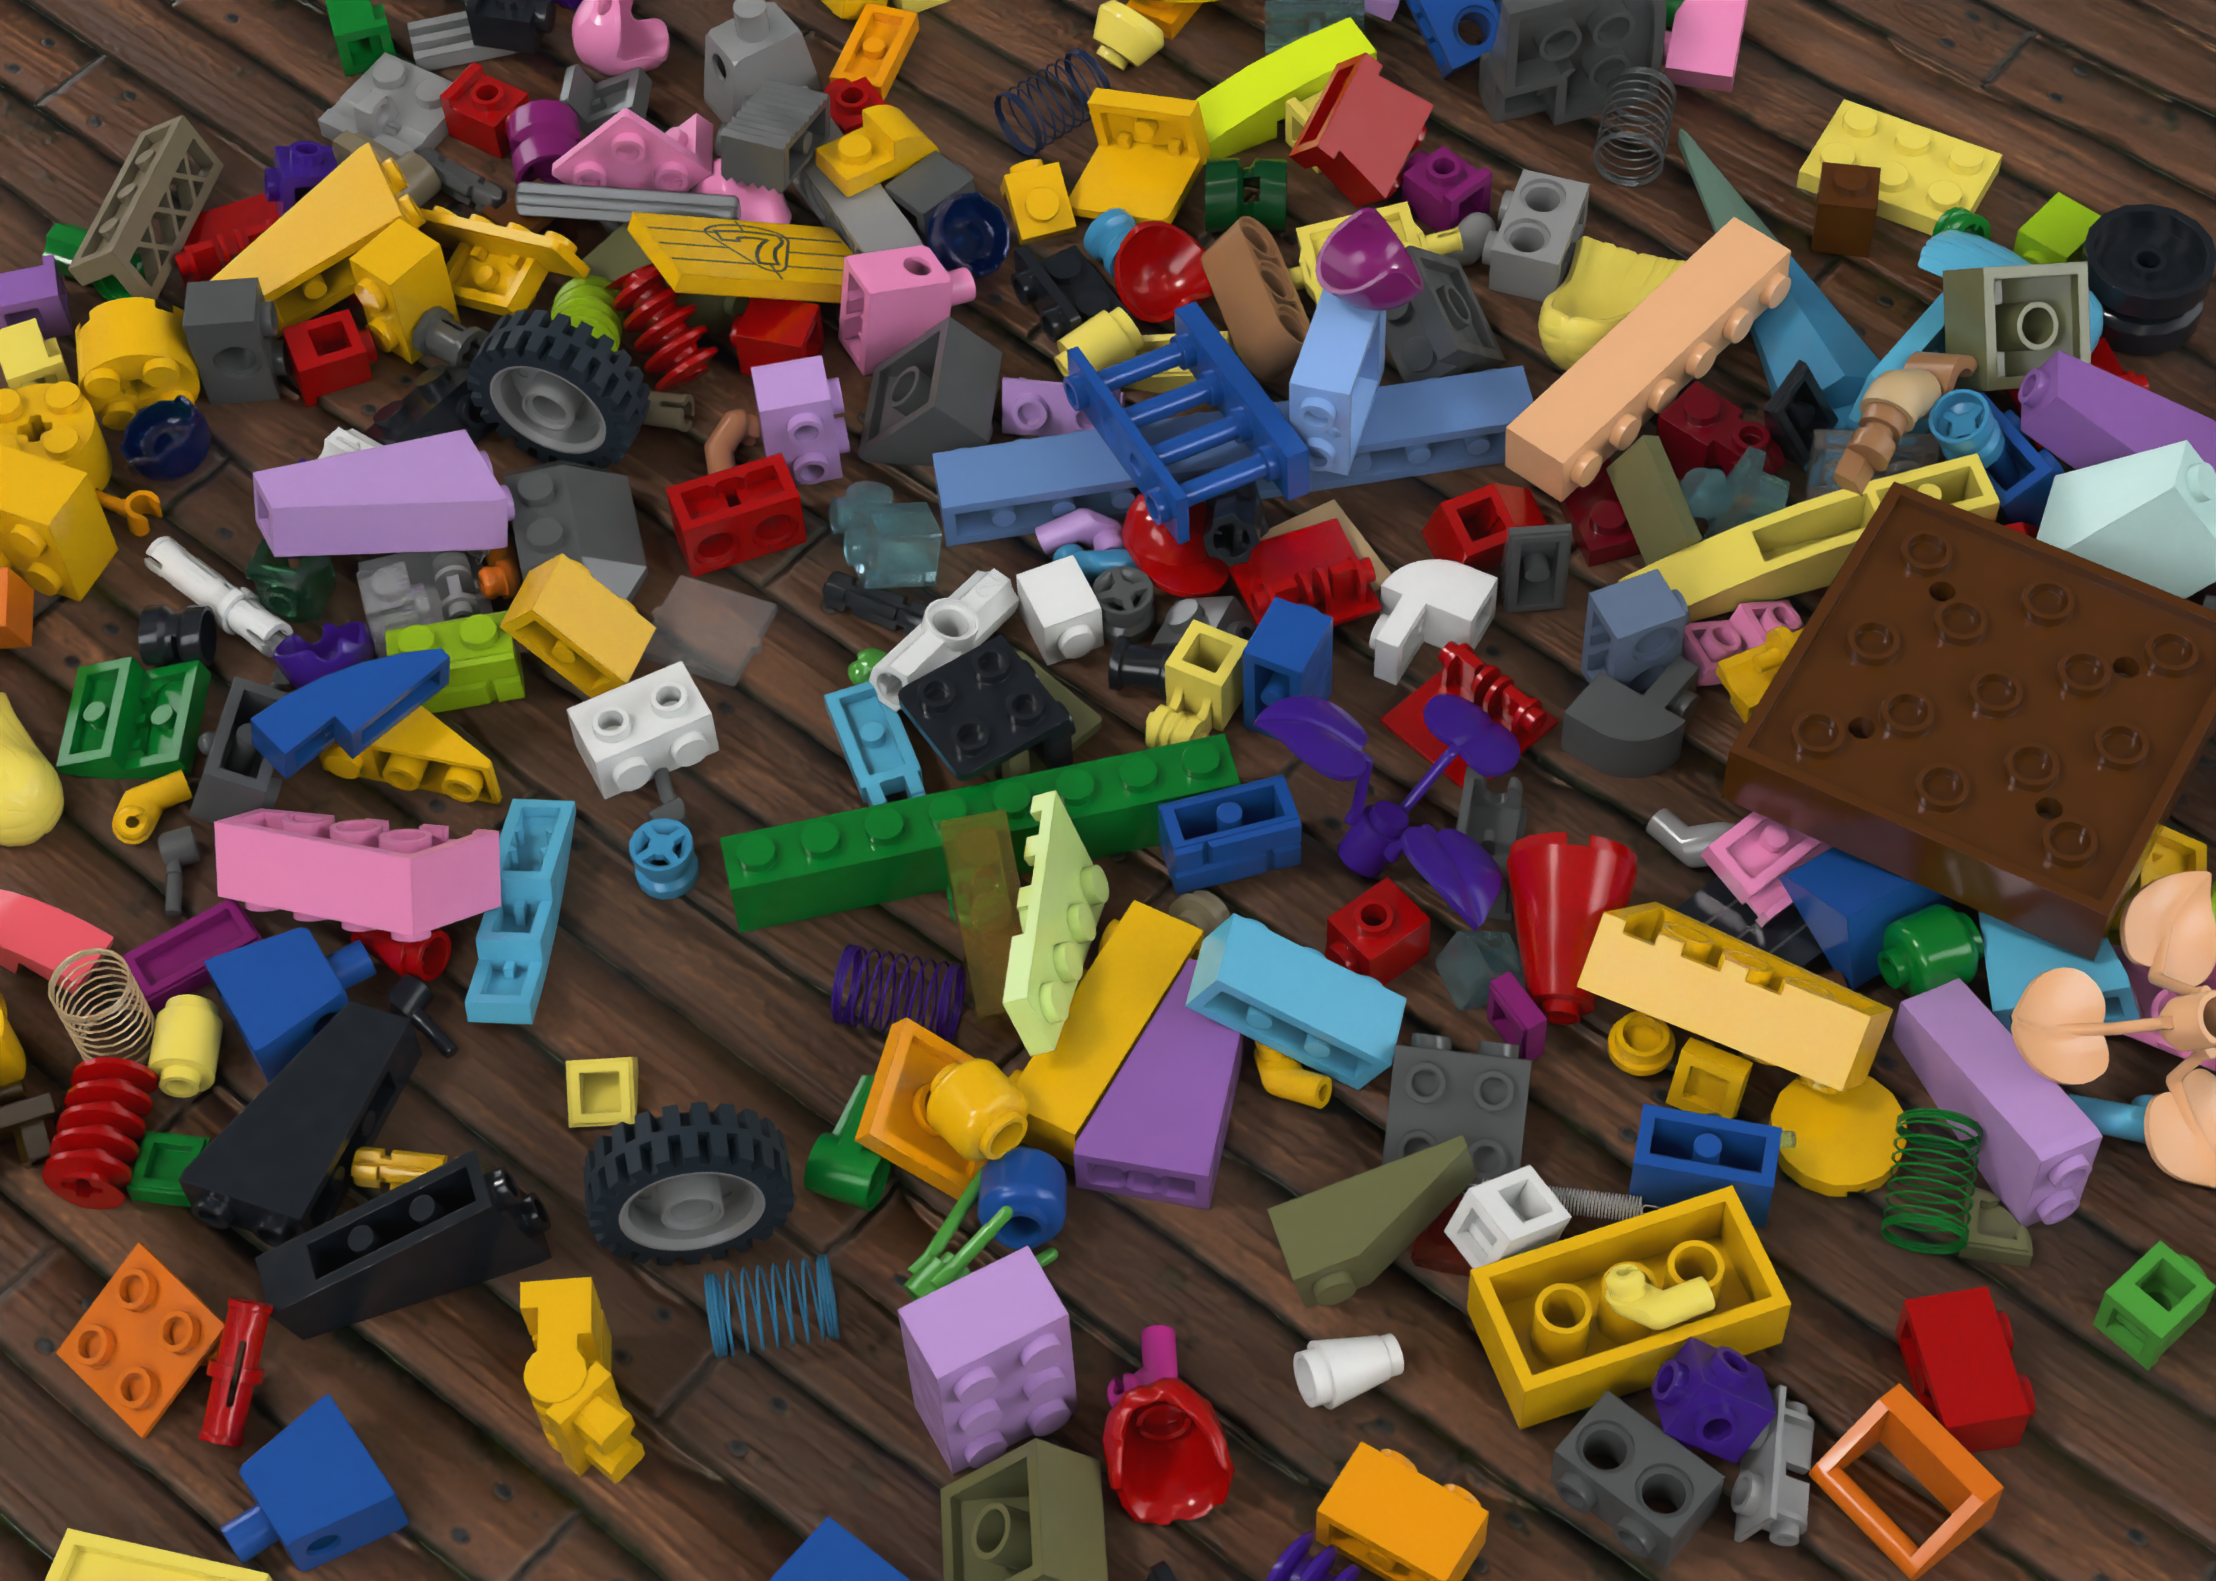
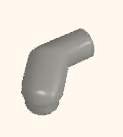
M1470 213L1461 221L1458 228L1462 238L1463 251L1445 254L1444 256L1459 260L1461 266L1472 265L1480 258L1488 232L1490 230L1496 231L1495 222L1486 213Z
M1663 808L1651 818L1646 827V832L1684 865L1691 868L1709 866L1700 854L1708 845L1736 824L1714 822L1688 826L1671 810Z

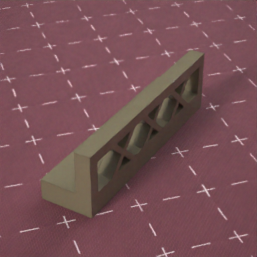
M184 115L140 132L68 268L82 286L113 274L132 297L155 299L156 302L176 262L174 254L181 252L224 166ZM186 151L201 168L198 176L191 175ZM170 184L176 185L181 206L180 210L174 209L169 189ZM152 218L159 220L163 244H156L151 222ZM134 253L141 254L145 279L130 262Z

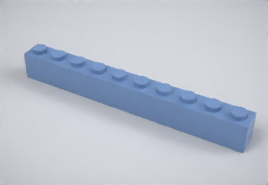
M1523 365L1379 386L1348 476L1309 469L1310 492L1505 463L1506 427L1534 402ZM1289 400L1274 402L1289 422ZM1220 411L1198 412L1187 416L1163 419L1138 430L1149 445L1152 446L1222 419L1224 416ZM1096 429L1078 430L1066 434L1018 439L1006 443L972 448L965 447L952 451L932 453L936 491L946 547L1035 534L1036 527L1079 508H1088L1117 521L1125 520L1131 502L1137 495L1141 494V491ZM1233 440L1166 466L1176 482L1181 484L1250 457L1253 454L1245 443L1238 444ZM1263 478L1256 480L1261 499L1284 496L1273 481L1266 482Z

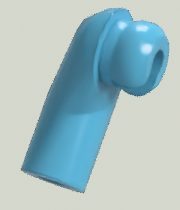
M2074 1094L2069 1095L2074 1103L2096 1125L2102 1135L2146 1144L2144 1137V1115L2149 1101L2154 1097L2153 1095L2144 1094L2137 1096L2132 1100L2131 1104Z

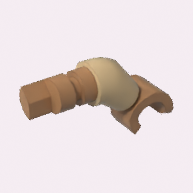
M1917 351L1910 355L1903 369L1889 370L1879 375L1870 384L1859 405L1862 414L1858 423L1859 428L1854 430L1833 474L1837 485L1842 489L1860 494L1863 497L1862 493L1869 481H1871L1874 472L1887 469L1896 450L1895 444L1900 442L1903 433L1913 430L1918 419H1929L1930 410L1935 402L1944 394L1954 390L1958 377L1972 376L1978 367V361L1970 355Z

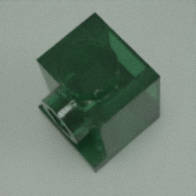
M263 536L245 569L246 578L255 581L260 604L266 610L282 616L290 623H304L308 620L318 622L337 587L330 555L295 556L303 559L297 569L290 568L288 557H274Z

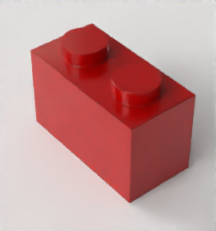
M1988 1286L1904 1300L1895 1334L1916 1400L1970 1453L2018 1446L2029 1417L2035 1414L2034 1393L2027 1375L2017 1374L2010 1354L2014 1346L2011 1324L2005 1311H1996Z

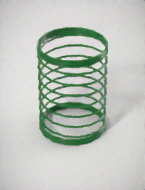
M1938 1108L1906 1110L1897 1117L1895 1131L1900 1137L1894 1139L1893 1145L1898 1151L1892 1153L1891 1156L1896 1165L1891 1166L1889 1170L1894 1179L1889 1180L1887 1184L1892 1193L1885 1197V1201L1890 1207L1883 1211L1885 1219L1882 1220L1880 1233L1887 1241L1911 1251L1927 1254L1957 1253L1967 1248L1970 1230L1966 1225L1970 1223L1972 1217L1968 1211L1972 1209L1974 1203L1970 1197L1975 1193V1186L1972 1183L1977 1178V1172L1974 1169L1979 1164V1158L1976 1155L1981 1150L1980 1143L1983 1137V1129L1972 1118L1950 1110ZM1918 1117L1951 1120L1973 1129L1978 1136L1974 1137L1967 1131L1947 1123L1918 1119L1904 1120ZM1910 1123L1941 1125L1965 1133L1972 1139L1960 1141L1930 1134H1916L1903 1127V1125ZM1903 1138L1914 1144L1942 1150L1966 1149L1973 1155L1959 1158L1946 1152L1927 1148L1913 1147L1900 1149L1897 1146V1141ZM1978 1145L1976 1153L1969 1149ZM1906 1151L1932 1152L1953 1159L1925 1158ZM1901 1152L1920 1160L1940 1163L1962 1162L1971 1169L1957 1172L1944 1166L1924 1162L1898 1163L1895 1160V1154ZM1975 1157V1166L1972 1167V1165L1964 1160ZM1905 1165L1929 1166L1951 1173L1924 1172ZM1900 1166L1911 1172L1931 1176H1960L1969 1183L1954 1186L1928 1177H1896L1893 1174V1168ZM1973 1171V1180L1970 1181V1179L1962 1174ZM1903 1179L1926 1180L1948 1187L1923 1186L1907 1182ZM1898 1180L1906 1185L1930 1190L1956 1189L1966 1197L1952 1200L1925 1191H1895L1891 1188V1182ZM1971 1185V1194L1968 1195L1960 1188ZM1903 1193L1923 1194L1945 1201L1922 1200L1905 1196ZM1896 1194L1904 1199L1920 1203L1955 1204L1964 1211L1949 1214L1939 1209L1922 1205H1893L1888 1200L1890 1196ZM1969 1199V1208L1966 1209L1958 1202ZM1892 1208L1902 1212L1901 1214H1894L1889 1217L1886 1215L1887 1211ZM1901 1208H1919L1943 1215L1920 1214ZM1966 1213L1968 1215L1967 1222L1964 1223L1956 1216ZM1944 1218H1953L1957 1222L1961 1223L1962 1226ZM1901 1223H1920L1943 1229L1918 1228ZM1896 1224L1900 1227L1916 1231H1951L1962 1238L1948 1243L1916 1242L1899 1237L1888 1231L1886 1227Z

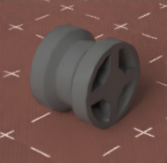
M1121 566L1106 570L1096 578L1092 591L1102 607L1104 639L1115 643L1117 637L1123 635L1131 637L1132 644L1143 640L1152 631L1155 623L1154 606L1152 604L1154 601L1153 584L1147 574L1137 568ZM1121 606H1122V608H1123L1122 611H1121V610H1117V607H1121Z

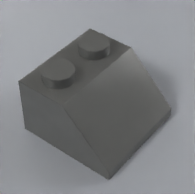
M949 316L874 367L858 457L867 463L934 466L932 453L987 445L993 433L992 416L995 397L1000 388V380L998 378L1003 352Z

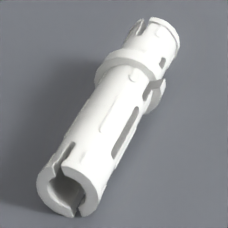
M170 536L157 538L148 547L146 554L152 556L160 563H157L151 557L144 558L146 567L160 577H163L196 604L210 606L215 615L216 625L230 635L236 633L242 636L266 657H273L275 647L286 638L278 630L286 636L293 634L291 625L266 610L261 605L259 596L246 587L239 589L232 585L222 575L186 551L184 547Z

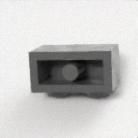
M234 676L189 816L214 823V821L259 808H274L283 779L272 775L274 767L252 745L250 719L289 693Z

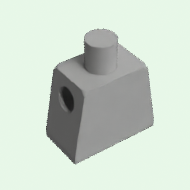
M736 0L733 3L734 18L710 29L705 36L704 101L722 122H731L732 116L736 117L737 111H740L747 95H755L756 89L759 90L760 85H764L765 79L798 87L807 86L810 90L814 91L822 90L803 34L775 2Z

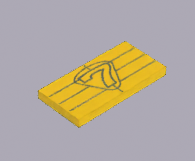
M633 212L627 228L630 235L675 293L841 303L844 257L854 255L831 227Z

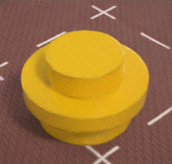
M1639 1011L1628 1013L1613 1025L1609 1032L1607 1049L1613 1063L1622 1071L1635 1076H1650L1663 1071L1671 1063L1675 1052V1037L1665 1021Z

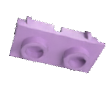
M1003 377L1002 433L1046 437L1072 433L1078 430L1095 429L1082 410L1075 411L1071 407L1064 391L1063 382L1029 380L1024 377L1019 379ZM1121 388L1112 391L1114 397L1124 408L1125 392H1121Z

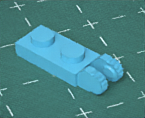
M869 681L824 695L827 713L863 803L868 802L869 807L887 803L885 796L906 790L908 798L926 795L923 787L922 769L898 711H893L878 700L877 692Z

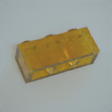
M1006 809L940 821L939 836L976 1025L1010 1018L1002 1004L1012 936L1023 934L1019 911L1016 908L1019 888L1021 886Z

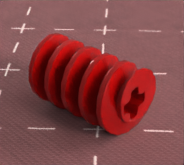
M653 263L618 278L605 288L608 291L622 290L613 300L612 305L616 311H633L623 323L625 331L629 333L644 332L634 343L635 351L639 354L655 352L645 363L644 369L646 373L650 375L666 373L656 384L655 391H673L695 381L711 370L707 363L719 351L717 346L698 348L696 344L708 331L707 326L688 327L685 322L698 309L696 304L677 306L675 300L682 293H675L671 286L666 284L664 277Z
M117 1057L92 1058L84 1060L75 1066L70 1080L72 1087L68 1089L63 1102L65 1111L60 1114L56 1125L58 1134L53 1137L49 1148L51 1157L46 1160L41 1174L44 1184L55 1195L69 1203L87 1209H112L124 1203L126 1196L118 1188L128 1185L132 1179L133 1172L126 1164L136 1161L140 1149L134 1140L142 1138L147 1126L141 1117L149 1115L152 1110L153 1101L148 1094L156 1092L159 1086L160 1079L157 1073L145 1065Z

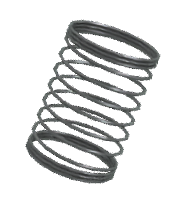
M1637 66L1621 70L1614 74L1608 82L1593 156V163L1597 171L1605 179L1618 185L1633 187L1646 185L1655 180L1662 172L1677 95L1673 82L1665 74L1652 68ZM1640 73L1650 75L1662 81L1669 88L1673 100L1671 101L1670 96L1662 88L1647 81L1627 80L1621 81L1614 86L1612 84L1616 79L1625 74ZM1623 83H1646L1659 89L1668 98L1670 106L1659 96L1647 90L1630 88L1619 90L1613 94L1610 93L1615 87ZM1631 90L1647 92L1658 98L1667 109L1663 111L1658 105L1642 98L1626 97L1613 101L1612 96ZM1627 99L1641 100L1657 107L1661 112L1655 114L1645 108L1636 106L1619 107L1616 102ZM1622 108L1641 109L1652 115H1634L1622 110ZM1616 111L1619 115L1616 116L1612 112ZM1609 113L1613 116L1610 119L1607 116ZM1618 117H1626L1634 121L1649 122L1650 124H1631L1619 119ZM1616 118L1618 121L1623 123L1613 124L1611 120ZM1609 122L1611 126L1607 127L1606 123ZM1661 122L1663 126L1659 128L1656 124ZM1654 125L1657 130L1651 131L1645 127ZM1617 126H1635L1640 127L1648 132H1628L1618 128ZM1614 127L1622 132L1612 133L1608 129ZM1607 131L1610 134L1605 136L1604 132ZM1660 131L1661 135L1657 137L1655 133ZM1652 134L1655 138L1652 140L1644 135ZM1622 138H1633L1643 142L1627 141ZM1619 139L1626 143L1635 144L1647 143L1652 148L1639 151L1627 150L1614 145L1610 140ZM1608 142L1613 147L1627 152L1640 153L1654 149L1657 153L1641 159L1623 158L1610 152L1604 146V143ZM1602 146L1610 155L1622 160L1641 161L1651 159L1656 155L1659 158L1643 167H1622L1605 158L1599 148ZM1597 151L1605 161L1621 169L1638 170L1649 168L1657 162H1661L1656 169L1645 175L1635 177L1621 176L1610 172L1601 165L1597 157ZM1653 172H1655V174H1653V175H1651V176H1649V177H1647V178H1645V179L1633 180V181H1632V180L1619 179V178L1615 177V176H1618V177H1620V178H1631V179H1635V178H1640V177H1646V176L1652 174Z

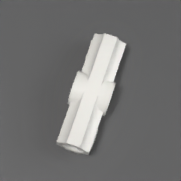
M995 568L988 572L977 570L951 596L931 602L925 610L922 622L873 667L869 682L875 688L878 700L897 712L901 709L898 693L902 687L971 651L987 640L1015 613L1020 598L1012 588L1011 579Z

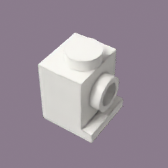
M1528 1165L1468 1188L1444 1232L1470 1266L1475 1269L1557 1242L1572 1216L1533 1167Z

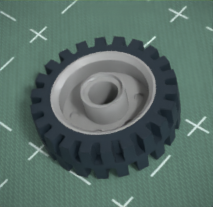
M525 309L516 311L513 316L508 313L501 317L498 323L494 324L479 347L467 373L469 374L467 387L473 391L470 398L474 406L483 407L480 415L487 423H499L496 432L501 437L507 439L514 436L518 439L515 447L525 453L530 447L537 450L536 458L544 462H549L553 456L557 460L575 461L576 463L591 467L596 465L599 469L609 467L612 462L616 464L630 448L650 408L651 400H648L650 390L648 384L641 383L644 375L640 368L628 367L632 357L624 349L616 352L611 350L615 342L605 334L598 339L591 335L594 327L581 321L578 328L571 326V316L558 313L554 320H551L547 310L536 309L532 315Z
M707 1102L691 1103L689 1112L683 1113L679 1112L677 1104L662 1107L663 1116L655 1118L649 1111L634 1116V1127L622 1121L611 1128L612 1137L600 1136L594 1142L595 1150H589L585 1157V1166H583L585 1202L592 1235H596V1241L603 1248L610 1246L612 1254L622 1258L630 1253L632 1261L645 1264L653 1256H656L657 1266H672L675 1259L684 1257L685 1265L700 1264V1255L710 1254L713 1261L727 1258V1249L731 1247L742 1253L753 1248L752 1238L765 1241L773 1235V1227H782L787 1221V1212H792L794 1205L791 1165L785 1138L781 1130H776L775 1123L767 1117L759 1120L758 1113L751 1109L745 1108L736 1115L735 1107L731 1104L720 1103L714 1112H709Z

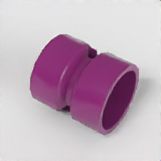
M542 99L530 101L518 107L509 117L507 124L516 187L520 182H533L537 178L545 183L565 184L552 175V164L582 141L577 114L570 106L556 100Z

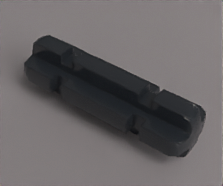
M840 571L832 572L824 583L822 593L823 602L826 605L844 612L848 611L849 607L853 608L852 615L895 631L899 630L900 626L904 627L903 634L909 635L922 622L925 610L929 605L915 599L909 604L907 603V596L864 580L860 582V585H857L856 577Z

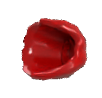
M1163 1377L1153 1383L1139 1385L1125 1392L1107 1414L1102 1443L1110 1488L1117 1491L1121 1505L1134 1521L1161 1526L1169 1525L1171 1522L1181 1519L1187 1521L1197 1520L1208 1515L1213 1507L1225 1503L1232 1483L1234 1465L1228 1450L1225 1433L1211 1402L1179 1378Z

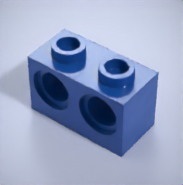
M1405 0L1443 79L1480 62V53L1492 50L1499 26L1500 1L1494 3L1493 0ZM1469 20L1480 27L1483 35L1480 45H1469L1460 38L1458 33L1460 21Z

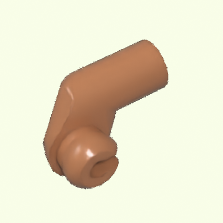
M734 409L723 415L704 444L708 475L735 467L734 453L740 443L744 446H751L756 443L755 438L761 436L760 421L756 415L746 414L744 409Z

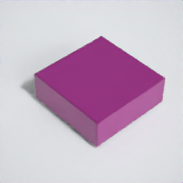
M1511 971L1491 980L1486 1019L1505 1043L1520 1045L1518 1058L1534 1060L1543 1055L1547 1028V1018Z

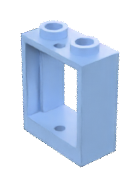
M1325 289L1321 293L1289 382V424L1309 448V469L1348 476L1384 372L1386 310L1372 311L1357 308Z

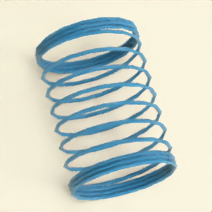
M818 1255L816 1260L819 1306L811 1270L807 1259L804 1257L801 1261L803 1303L795 1269L790 1260H787L786 1263L788 1305L780 1271L774 1262L771 1265L772 1302L766 1277L760 1265L756 1267L757 1304L746 1268L742 1267L740 1273L741 1302L733 1273L730 1270L726 1271V1304L717 1274L714 1272L705 1273L706 1306L715 1356L718 1359L720 1357L722 1359L727 1357L725 1321L731 1356H735L729 1304V1275L739 1309L746 1353H750L744 1298V1273L753 1302L761 1350L765 1351L760 1304L759 1270L768 1300L776 1347L780 1349L774 1268L781 1289L791 1344L793 1347L795 1346L789 1265L797 1291L807 1344H810L811 1340L805 1287V1266L810 1280L822 1341L825 1342L826 1340L824 1315L829 1339L831 1341L833 1339L839 1340L838 1314L828 1255Z

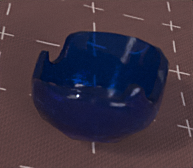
M980 192L953 194L938 205L928 221L926 245L932 250L947 272L966 267L972 274L973 279L989 276L1001 268L1010 250L1011 226L1001 208L984 197Z
M178 395L174 401L161 400L139 409L126 425L123 442L119 445V449L128 464L141 476L152 481L174 482L192 474L204 462L211 446L210 428L204 414L185 396Z

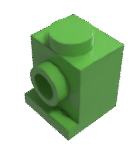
M2160 1240L2105 1291L2093 1325L2149 1371L2158 1362L2160 1355L2206 1312L2216 1285L2207 1279L2203 1269L2188 1256L2175 1253Z

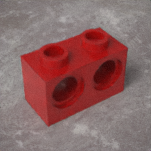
M782 453L665 488L675 536L692 578L807 542L800 495Z

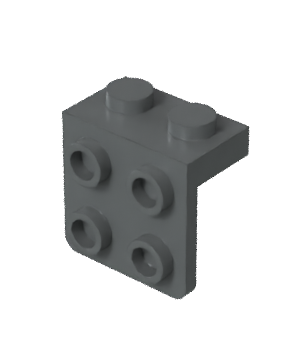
M1412 1033L1411 1045H1395L1382 1165L1463 1135L1477 1177L1470 1184L1478 1185L1482 1183L1483 1178H1485L1486 1182L1487 1178L1488 1180L1520 1169L1532 1059L1518 1058L1520 1045L1479 1040L1478 1053L1451 1050L1452 1037ZM1468 1185L1463 1191H1467L1468 1188H1471L1474 1185Z

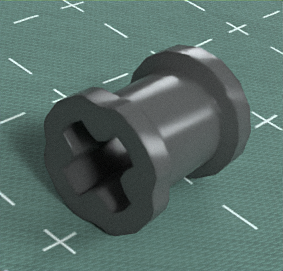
M435 306L426 311L420 322L416 325L412 338L413 347L427 357L435 355L448 362L451 367L469 368L488 332L476 326L468 328L455 321L453 314L449 313L441 306Z

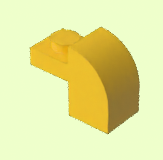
M875 105L863 109V127L815 148L816 166L847 198L879 183L885 189V185L935 150L940 153L937 146L899 108L891 105Z

